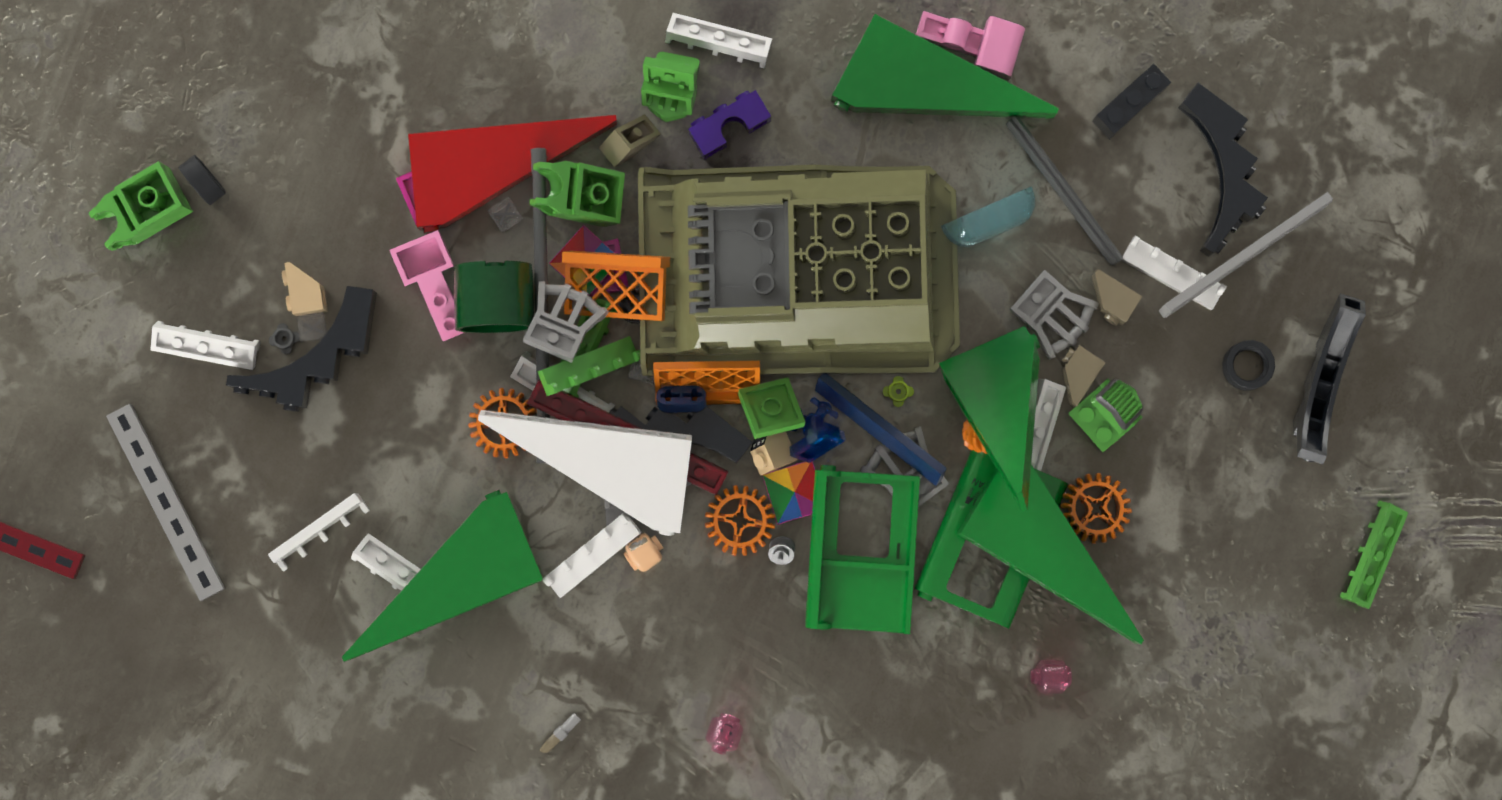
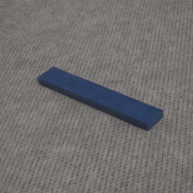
M823 373L818 378L815 387L817 393L935 486L941 482L947 469L943 464L827 373Z

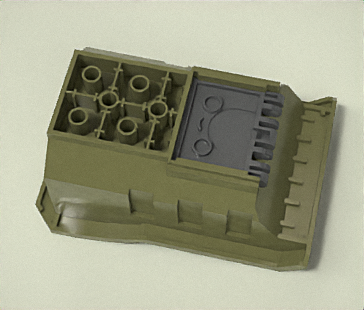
M814 164L688 170L639 168V255L670 257V267L666 268L665 321L640 320V363L642 376L654 377L653 362L760 361V375L935 373L940 368L939 363L947 360L960 347L956 190L944 181L930 166L865 167ZM649 273L643 279L652 290L658 285V273ZM639 283V294L641 301L648 295V293ZM651 297L643 307L649 314L657 315V303Z

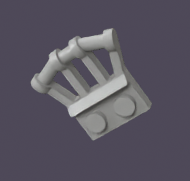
M1044 270L1009 310L1035 332L1045 355L1051 360L1060 351L1070 346L1074 347L1077 344V338L1089 330L1088 326L1094 310H1097L1099 303L1071 293ZM1064 299L1084 306L1080 318L1062 303ZM1055 309L1074 324L1069 333L1049 316ZM1042 323H1046L1062 339L1050 345L1041 327Z
M539 281L537 311L523 338V342L572 363L584 340L585 334L598 322L602 321L609 311L605 307H600L589 296L588 292L576 291L567 283L565 285L545 284L544 281ZM545 295H559L551 314L545 313ZM567 298L577 302L568 322L558 318ZM585 306L593 315L583 325L578 327L575 323L582 308Z
M921 426L915 427L914 431L903 433L912 441H917L918 446L928 453ZM885 445L875 447V452L867 465H863L860 469V472L875 473L876 468L881 460H883L893 474L903 475L888 455L892 451ZM914 468L905 474L920 476L918 507L949 485L943 476L941 482L935 486ZM881 484L882 486L886 487L889 493L893 496L892 486Z

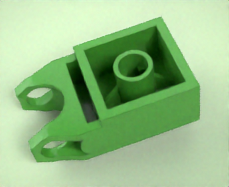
M158 161L115 186L114 190L106 194L97 206L89 212V215L96 221L116 216L118 221L117 228L104 243L107 249L113 251L124 246L139 244L193 211L171 169Z
M569 161L534 163L533 170L548 179L551 190L547 198L536 197L535 199H530L529 205L538 208L548 216L601 227L620 224L624 172Z

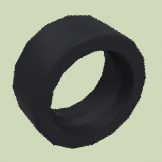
M193 155L178 167L186 180L208 205H212L226 194L219 181L196 155Z
M1245 340L1232 346L1226 352L1222 362L1223 373L1227 381L1235 388L1254 390L1267 384L1273 377L1275 358L1271 350L1263 343L1255 340ZM1244 350L1257 352L1264 362L1263 372L1255 380L1247 381L1241 379L1234 370L1233 363L1235 357Z

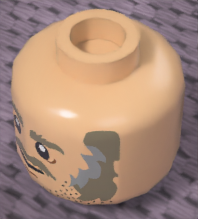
M641 533L625 546L626 552L623 554L634 571L639 569L642 572H646L662 560L660 550L664 547L655 535L650 538L648 534Z

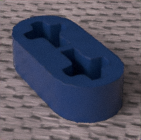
M695 385L665 386L659 389L656 394L658 408L667 413L699 412L706 407L707 403L706 391L702 387ZM670 397L671 401H666V398ZM692 397H697V401H692Z

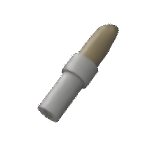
M573 713L561 726H558L553 731V734L545 741L540 751L543 753L551 751L560 741H563L568 736V733L581 721V718L576 713Z

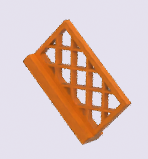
M585 251L562 252V262L566 263L565 284L567 283L572 286V289L574 287V290L582 292V288L591 280L599 289L592 299L596 301L603 294L611 304L607 308L609 313L606 317L665 321L666 268L670 267V257ZM573 268H581L588 276L579 285L573 279ZM601 269L606 270L612 277L604 286L594 277ZM612 270H618L619 272L615 274ZM625 271H630L636 278V281L628 288L619 279ZM649 273H658V285L652 290L643 279ZM614 282L623 291L616 300L606 291ZM639 283L648 293L640 302L631 293ZM626 296L635 305L629 313H625L618 305ZM651 297L657 303V315L649 314L643 307ZM567 298L564 303V314L571 315L573 311L572 300ZM584 306L579 315L592 316L593 314L586 310L587 308ZM613 308H615V310H616L617 312H610V311H611Z
M760 361L653 362L656 405V394L659 389L665 386H700L706 391V405L741 404L738 396L739 389L760 384ZM692 397V401H697V397ZM666 398V401H671V398Z

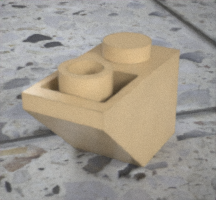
M284 263L285 270L282 271V279L284 285L288 286L289 296H286L288 311H292V314L296 317L328 312L324 286L292 263Z

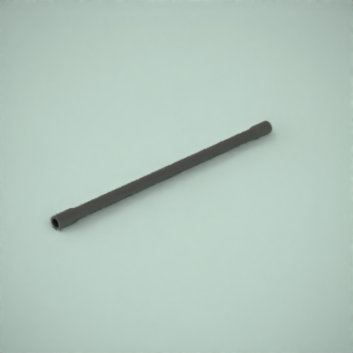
M545 148L531 149L533 199L536 197L546 198V177L533 170L534 163L547 162V150ZM533 207L536 313L538 306L539 281H544L545 284H548L547 219L544 212ZM545 295V313H548V295ZM536 348L537 383L538 379H540L537 371L549 367V353ZM537 409V417L550 418L549 414ZM536 457L537 463H546L538 457Z

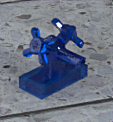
M815 397L811 398L810 402L818 407L817 411L809 413L807 416L803 415L805 425L802 428H798L803 429V434L806 437L789 447L791 457L808 463L846 441L845 433L839 429L840 427L824 421L827 414L835 419L838 418L839 414L832 410L830 403L819 401Z

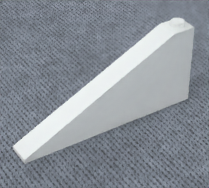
M486 410L480 411L478 421L646 526L659 531V534L672 536L675 533H680L692 435Z

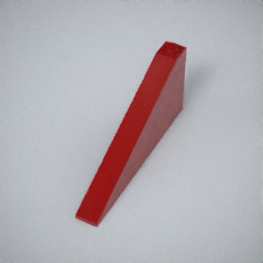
M616 115L408 134L417 228L423 230L424 234H429L450 226L533 176L531 173V149L545 148L547 150V162L554 163L616 126Z

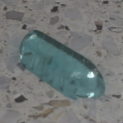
M1031 186L946 223L941 228L945 236L959 246L970 247L1022 225L1031 217L1036 204L1033 188Z

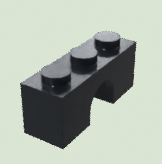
M1152 64L1100 111L1092 122L1110 140L1145 106H1148L1170 85L1171 81L1155 64Z

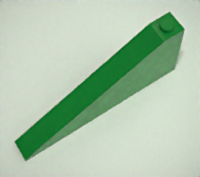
M874 14L831 97V101L835 102L834 106L844 112L850 110L859 113L1054 118L1059 108L876 14Z
M1025 326L939 363L946 385L1022 512L1028 510L1040 362L1037 351L1040 348L1039 341L1035 334L1030 335Z
M1031 465L1028 510L1024 512L1021 511L998 470L995 468L957 534L1131 642L1141 645L1144 639L1033 466Z
M500 490L485 495L486 500L480 503L342 656L343 662L352 660L543 580L507 492L501 494Z

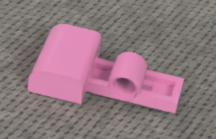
M923 11L916 35L931 43L975 56L974 65L999 78L1010 80L1025 28L1019 24L990 16L986 21L984 30L973 27L969 22L962 19H948Z
M434 231L390 249L389 251L404 286L414 282L418 283L442 341L465 333L455 330L454 296L442 271L453 267L454 263L440 231Z

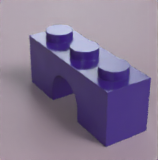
M756 90L751 93L745 91L735 98L736 101L729 106L726 103L713 110L714 114L705 119L702 116L691 123L692 127L688 129L689 135L704 160L727 147V142L721 133L727 123L739 122L745 127L748 134H751L771 122V115Z

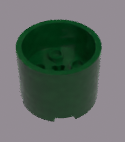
M506 260L504 263L474 261L455 265L453 276L456 331L465 333H510L528 330L534 317L533 270L531 263Z

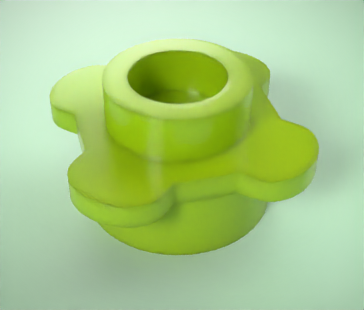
M901 376L894 377L893 382L883 388V395L889 397L895 407L903 406L904 400L907 397H912L914 394L913 387L908 386ZM897 389L901 390L900 394L896 393Z

